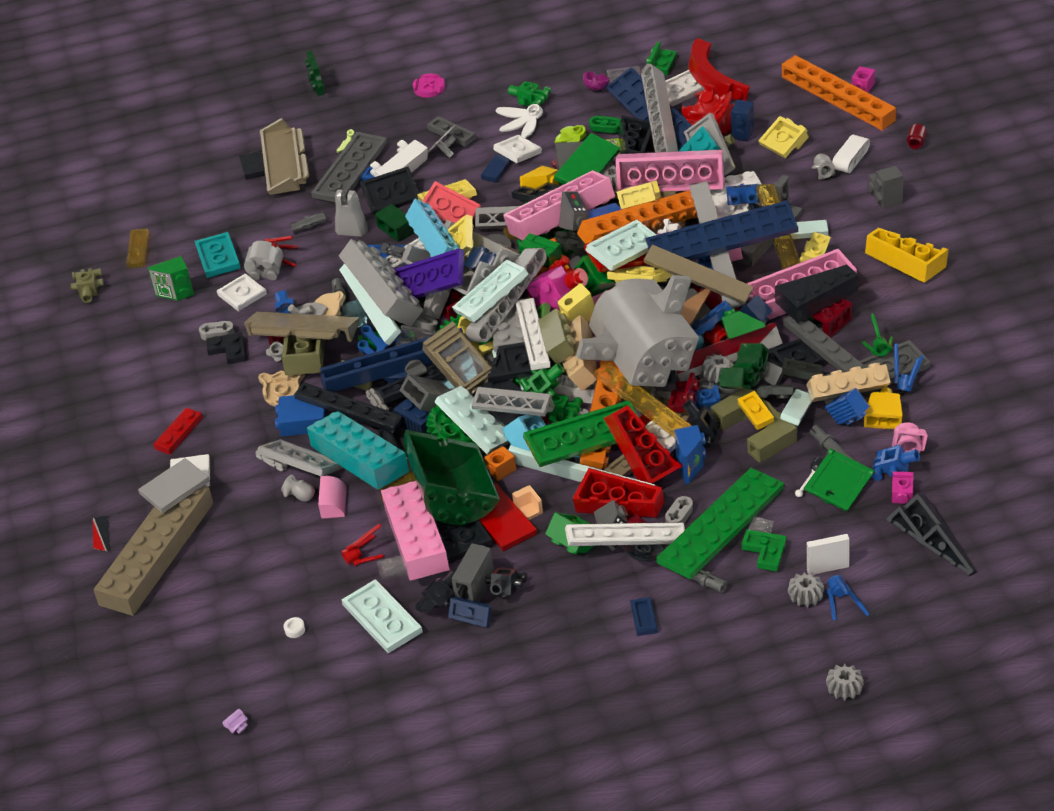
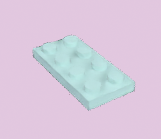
M635 220L587 244L586 251L609 270L613 271L648 253L649 250L645 238L656 234L640 221Z
M506 260L452 308L457 314L475 322L489 308L494 307L497 301L506 296L514 286L521 283L528 275V272L525 268Z
M463 386L438 396L435 403L487 455L510 443L505 438V433L502 430L504 427L487 410L472 409L471 405L474 397Z
M376 579L342 599V605L387 653H390L423 632L422 627Z

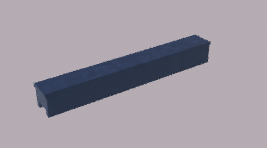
M461 327V328H458V329L461 331V333L463 334V329H462V327ZM430 337L319 368L322 386L326 390L336 392L404 372L406 365L411 360H420L424 366L432 364V360L423 351V342ZM456 341L439 354L446 360L448 356H452L463 347ZM465 350V351H463L462 353H460L458 356L463 355V354L468 353V352Z

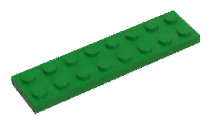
M750 468L657 556V563L691 580L784 489V482Z

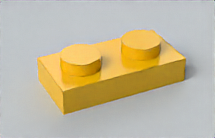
M755 391L737 399L738 405L757 430L774 422V416Z

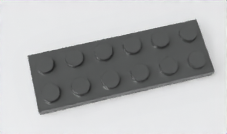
M356 132L311 192L312 198L335 202L336 191L344 190L347 199L349 190H353L365 170L370 167L386 146L387 138Z
M910 340L898 344L899 377H901V374L910 375L916 359L920 358L921 355L924 356ZM894 347L885 356L875 354L859 361L867 368H869L868 365L873 363L886 364L891 382L889 385L893 384ZM925 356L918 373L931 366V362ZM877 390L862 392L860 394L862 396H865ZM835 398L823 401L826 403V405H828Z

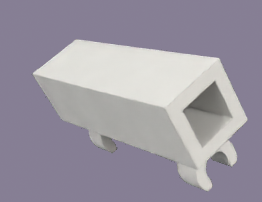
M401 140L397 143L400 146L397 149L398 153L383 166L374 161L370 165L373 168L370 173L376 177L409 166L412 173L427 160L428 147L416 140L412 141L409 145L404 140Z

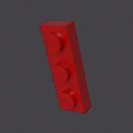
M186 407L153 444L154 449L170 455L202 420V413Z

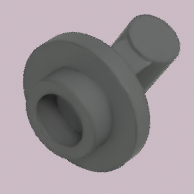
M411 360L405 367L407 375L421 376L428 373L420 360Z

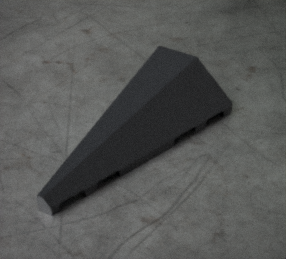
M917 493L904 507L899 506L886 518L888 522L893 523L900 530L914 537L915 540L948 560L952 565L966 572L967 575L971 576L977 572L926 495Z

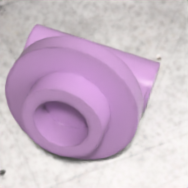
M237 709L223 721V725L232 734L235 732L240 734L248 726L246 723L248 718L244 716L242 710Z

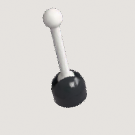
M815 457L811 462L810 469L812 473L802 487L796 490V497L803 496L804 487L822 463V458Z

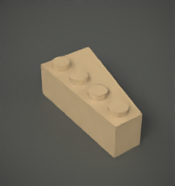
M581 315L568 324L572 330L571 336L575 341L574 348L576 353L581 339L593 338V331L590 329L589 323ZM576 353L561 362L568 377L583 391L597 380L596 363L594 360L578 359Z

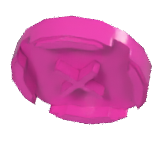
M424 74L413 82L414 93L420 97H435L440 95L445 89L444 78H440V75Z

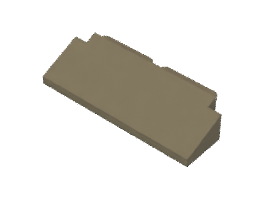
M281 118L260 130L267 191L270 195L300 190L299 185L306 184V179L309 177L307 156L302 154L305 151L303 130L301 128L296 129L295 127L290 128Z
M256 312L244 324L249 336L287 337L289 335H296L298 338L333 339L338 338L341 331H345L348 342H352L360 320L359 317Z

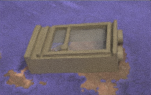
M451 322L423 342V351L455 388L463 386L472 395L477 391L478 387H482L488 382L487 375L492 367L461 333L454 322Z

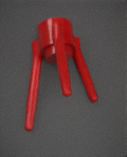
M292 236L273 239L266 238L263 240L271 242V245L275 248L278 246L281 249H298L297 245H279L276 243L293 239ZM282 259V263L296 267L295 263Z
M381 524L376 525L353 544L341 551L347 565L353 563L354 566H357L361 563L384 558V555L380 554L359 559L362 556L359 548L375 538L373 533L381 527Z

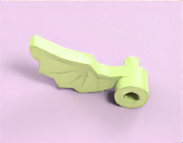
M353 130L347 131V139L342 142L341 146L337 149V153L342 152L353 138Z

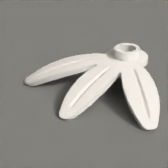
M537 104L530 105L527 110L511 107H498L496 109V112L500 115L518 118L502 126L499 131H513L524 126L521 134L523 138H527L534 132L537 124L536 119L540 118L543 114L542 108Z

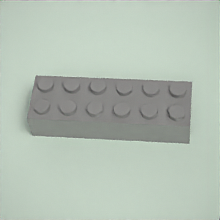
M350 239L339 254L341 260L385 316L411 327L423 311L419 305L420 301L411 295L412 291L403 285L404 281L395 275L396 271L387 265L388 261L380 256V251L373 246L370 248L360 240L357 242Z

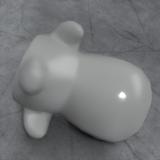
M817 154L814 157V165L811 169H817L818 179L824 180L831 175L835 176V166L830 157L826 154Z
M292 474L286 478L281 488L284 497L294 495L302 502L310 501L315 494V489L311 484L303 480H296Z

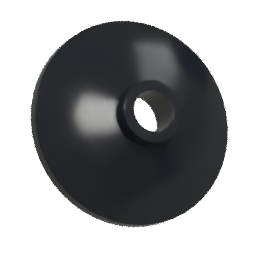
M661 544L623 545V550L633 559L651 562L657 560V556L663 552V547Z

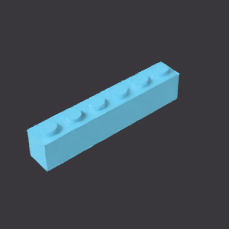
M414 199L405 217L409 225L414 229V233L418 235L419 240L424 244L425 249L431 254L430 257L460 248L430 204Z

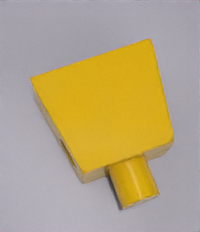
M887 387L882 388L881 392L871 393L868 401L870 407L865 411L867 414L864 416V427L895 429L896 426L902 424L900 395L892 393V390Z

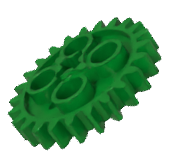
M438 405L432 408L426 423L428 433L437 436L439 442L449 438L476 444Z

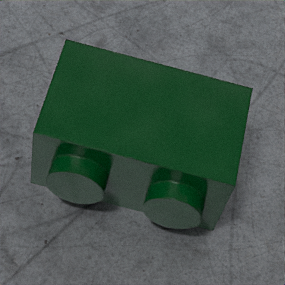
M392 204L375 213L377 227L398 243L414 234V229L409 225L405 217L406 214Z

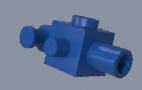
M901 445L878 450L872 468L875 470L872 478L880 481L882 480V473H887L890 477H893V472H908L909 463L920 460L919 451L917 449L905 451Z

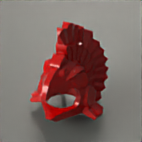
M705 83V90L694 94L698 99L697 103L694 106L689 105L688 107L683 105L682 114L691 125H694L703 117L712 113L721 134L726 135L727 132H731L732 128L731 111L735 103L730 104L732 92L729 91L726 96L719 97L716 92V86Z

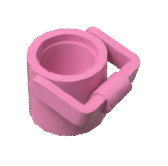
M913 423L899 424L894 429L892 447L894 445H901L905 451L917 449L920 453V451L925 450L928 437L927 432L924 429H919Z

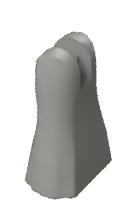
M337 190L335 194V232L337 235L361 237L368 232V225L361 210L356 191L349 190L346 199L345 191Z

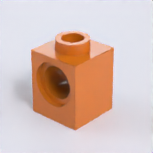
M504 446L484 457L490 476L494 477L497 481L516 470L515 456Z

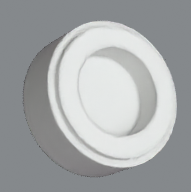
M297 617L288 619L284 623L285 634L290 638H297L303 635L305 632L304 621Z

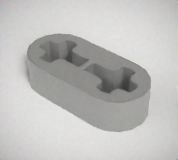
M421 312L412 326L426 333H434L438 322L436 319Z
M230 321L205 323L199 327L200 336L205 341L206 338L235 333L233 323Z
M687 496L678 497L665 515L666 523H685L693 512L692 499Z

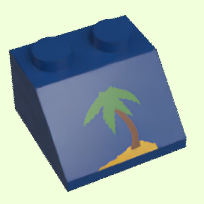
M698 425L674 429L676 459L682 466L680 471L685 485L689 484L704 467L703 458H706L705 447L702 445L705 444V436L703 432L700 433Z

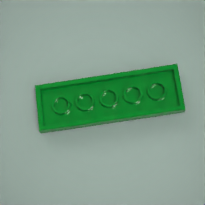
M628 400L523 433V438L539 467H543L617 444L604 418L627 405L636 415L637 413Z

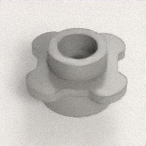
M277 341L273 342L270 348L266 350V355L273 357L274 361L280 362L283 344Z

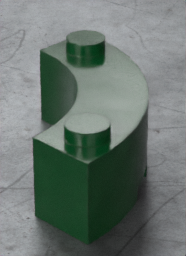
M741 343L735 364L731 368H722L721 374L718 377L719 386L723 389H751V386H756L761 379L760 371L765 370L769 349L762 343Z

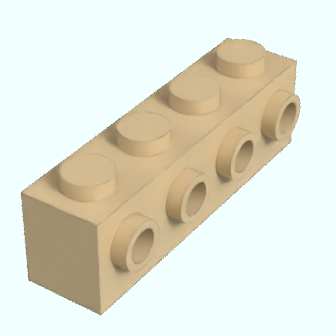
M873 363L868 365L869 368L861 369V366L850 368L849 372L842 373V370L831 372V375L823 376V374L814 375L807 383L810 401L817 402L836 398L854 388H857L862 393L888 387L891 382L887 365Z

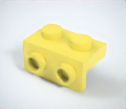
M813 232L810 241H806L805 253L802 252L799 262L802 263L825 254L830 237Z

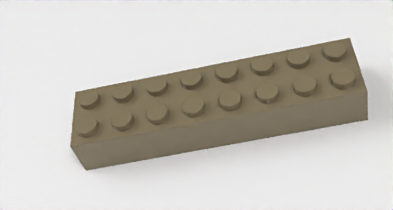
M202 486L164 513L160 512L156 507L151 510L93 589L99 606L134 616L213 505L209 487Z

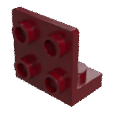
M842 299L811 317L823 323V332L831 338L852 320V303Z

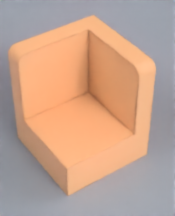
M530 485L512 493L514 504L528 520L543 513L541 498Z

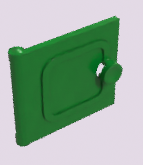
M830 448L827 456L805 485L804 490L823 499L825 503H831L847 512L869 479L874 475L875 470Z

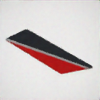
M108 516L93 518V549L109 551Z

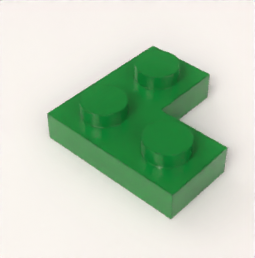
M746 529L742 541V550L760 553L757 568L778 572L787 536Z

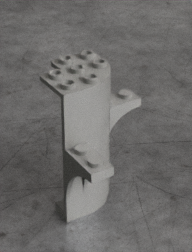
M446 220L444 226L446 229H449L455 222ZM472 231L473 246L479 248L482 245L490 250L489 253L492 251L497 255L492 265L480 261L475 271L463 265L462 285L453 287V289L467 295L504 261L509 260L515 263L520 256L519 250ZM408 244L401 261L411 264L430 258L431 254L427 250ZM452 288L427 295L422 313L439 319Z
M671 275L664 290L652 279H627L616 283L615 287L611 290H606L596 302L589 323V327L596 337L580 340L576 353L577 358L583 360L614 361L629 384L636 386L664 387L671 370L687 371L699 339L698 335L681 315L691 283L690 277Z

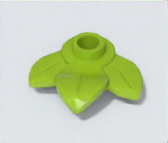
M576 125L561 129V134L555 138V144L561 142H580L586 136V128L583 125Z

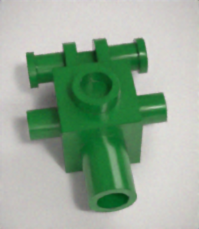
M526 81L520 87L510 85L508 88V94L517 96L518 104L525 106L532 104L540 106L547 100L548 94L551 93V89L547 86L543 90H539L538 84Z
M556 363L551 369L531 370L533 373L531 378L527 379L525 377L519 381V384L524 388V392L551 394L553 398L556 395L553 389L559 385L557 378L565 370L559 363Z
M556 394L552 398L555 405L553 412L547 411L546 414L552 423L556 420L559 422L576 417L581 411L583 399L576 397L574 402H569V396Z

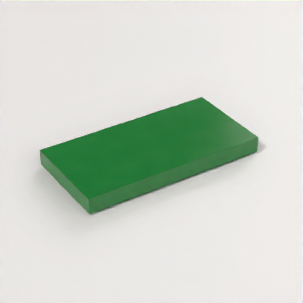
M590 133L554 175V180L566 184L592 170L601 174L620 152V147Z

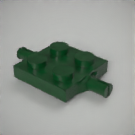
M308 51L306 52L307 58L304 59L306 68H308L307 76L309 82H311L312 90H316L317 95L321 96L324 95V82L321 79L320 70L313 52Z

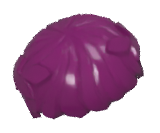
M587 71L583 74L584 84L592 91L604 89L610 83L609 77H606L604 73L596 75L592 71Z

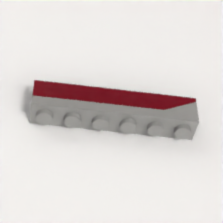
M775 322L767 324L763 328L694 351L689 369L687 371L675 370V382L688 381L690 373L693 372L695 376L703 377L702 364L706 357L712 356V354H721L723 357L728 356V359L733 360L734 365L741 343H762L769 350L783 344Z

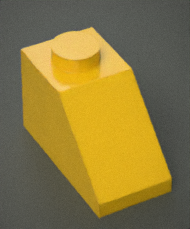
M546 166L536 168L520 176V187L527 186L536 189L545 183L559 185V182L554 180V175L558 170Z

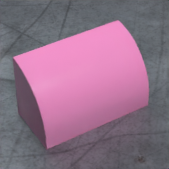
M322 476L320 478L318 506L321 518L345 517L347 487L343 481L336 477Z

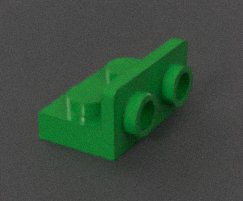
M657 42L655 47H652L650 57H647L646 65L652 64L661 70L664 75L668 76L677 58V51L662 50L661 42Z

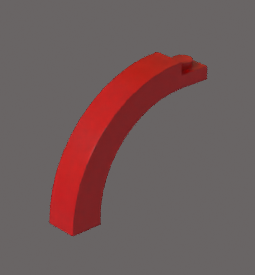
M697 38L692 44L688 68L692 77L702 87H704L705 83L716 86V92L719 97L726 96L731 91L732 99L747 101L750 86L733 80L717 71L708 61L712 44Z

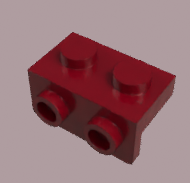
M694 372L690 373L688 381L675 382L676 390H672L667 406L669 413L686 412L682 406L688 400H692L694 404L696 403V394L700 390V382L696 379Z

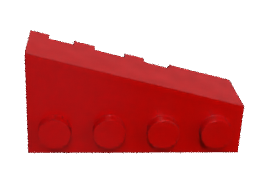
M628 405L604 418L637 480L652 484L682 467L678 461L671 457V453L656 440L657 437L648 431L642 420Z
M588 468L572 498L576 513L594 514V511L615 500L619 505H623L626 508L627 516L638 514L641 517H657L665 502L662 487Z

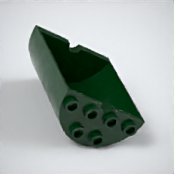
M410 430L405 431L403 444L426 509L435 519L446 524L464 525L483 518L494 509L500 498L477 444L449 438L439 442L437 436Z

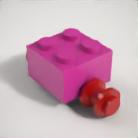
M558 266L538 275L530 282L527 287L529 299L534 298L535 305L538 307L545 302L550 305V312L556 308L560 310L558 301L580 283L585 286L588 282V276L581 268L566 273L562 266Z

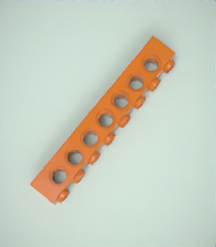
M796 55L782 63V78L883 131L896 121V107Z
M689 190L583 220L577 235L584 243H591L635 220L640 221L650 230H656L665 226L664 219H669L672 224L697 218L698 216L691 191Z
M601 360L590 412L618 404L621 401L618 393L623 391L624 382L621 381V378L625 379L614 361ZM611 445L581 454L578 464L602 470V468L607 467L609 457L605 456V454L610 452Z

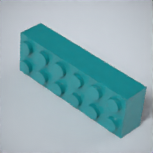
M339 411L333 412L307 427L312 448L377 490L409 473L405 452Z

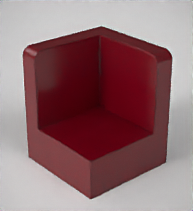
M457 290L450 293L452 304L444 308L441 313L449 322L451 316L455 319L457 318V313L452 307L463 298Z

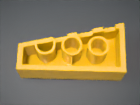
M877 228L867 235L865 249L866 254L924 283L946 268L949 249L943 247L941 250L936 249L930 243H926V245L916 243V239L900 238V234Z

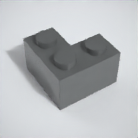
M896 166L868 175L867 190L869 193H872L876 203H879L882 209L903 204V175Z

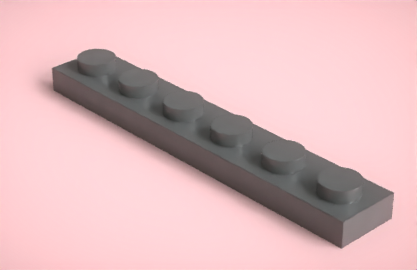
M790 316L783 319V325L833 367L837 370H842V373L849 372V369L861 366V369L867 368L807 318L799 323Z

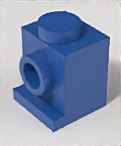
M713 385L711 389L697 391L695 405L698 409L707 406L711 412V406L721 401L717 385Z

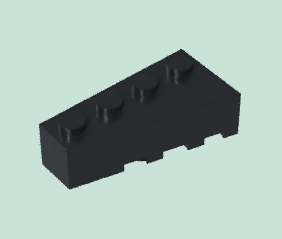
M621 115L618 131L621 154L647 153L652 138L650 121Z
M846 264L776 285L775 303L793 320L799 323L822 311V309L857 292L858 274Z

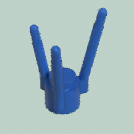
M897 343L894 344L893 383L897 384L896 389L911 392L924 356L921 355L920 358L916 359L910 375L901 374V377H899Z
M834 575L829 578L827 582L829 589L826 592L829 596L831 614L834 621L837 619L834 595L842 597L845 594H849L866 616L870 615L841 575Z

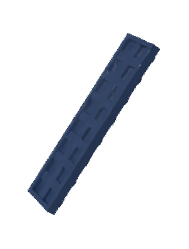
M630 67L608 84L606 89L634 118L649 121L642 77ZM670 105L679 151L687 143L684 131L692 125Z
M787 200L645 239L648 250L654 245L688 260H694L799 232Z

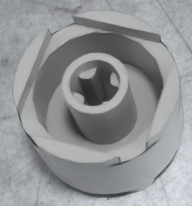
M256 241L248 248L244 268L250 275L249 277L255 281L260 278L277 279L283 259V252L278 246L276 248L272 246L271 242Z

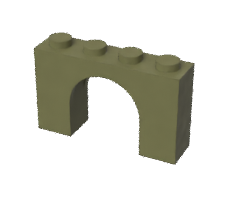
M741 389L711 406V413L719 422L721 430L724 431L740 421L749 419L738 405L737 399L753 392L752 389ZM759 397L774 416V422L747 438L748 453L755 460L762 463L797 442V427L792 423L781 420V412L776 411L769 402Z

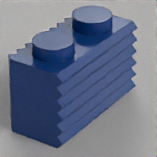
M854 388L836 397L825 406V409L828 410L832 419H835L837 425L843 423L849 425L854 420L864 417L867 414L865 411L870 406L857 388Z

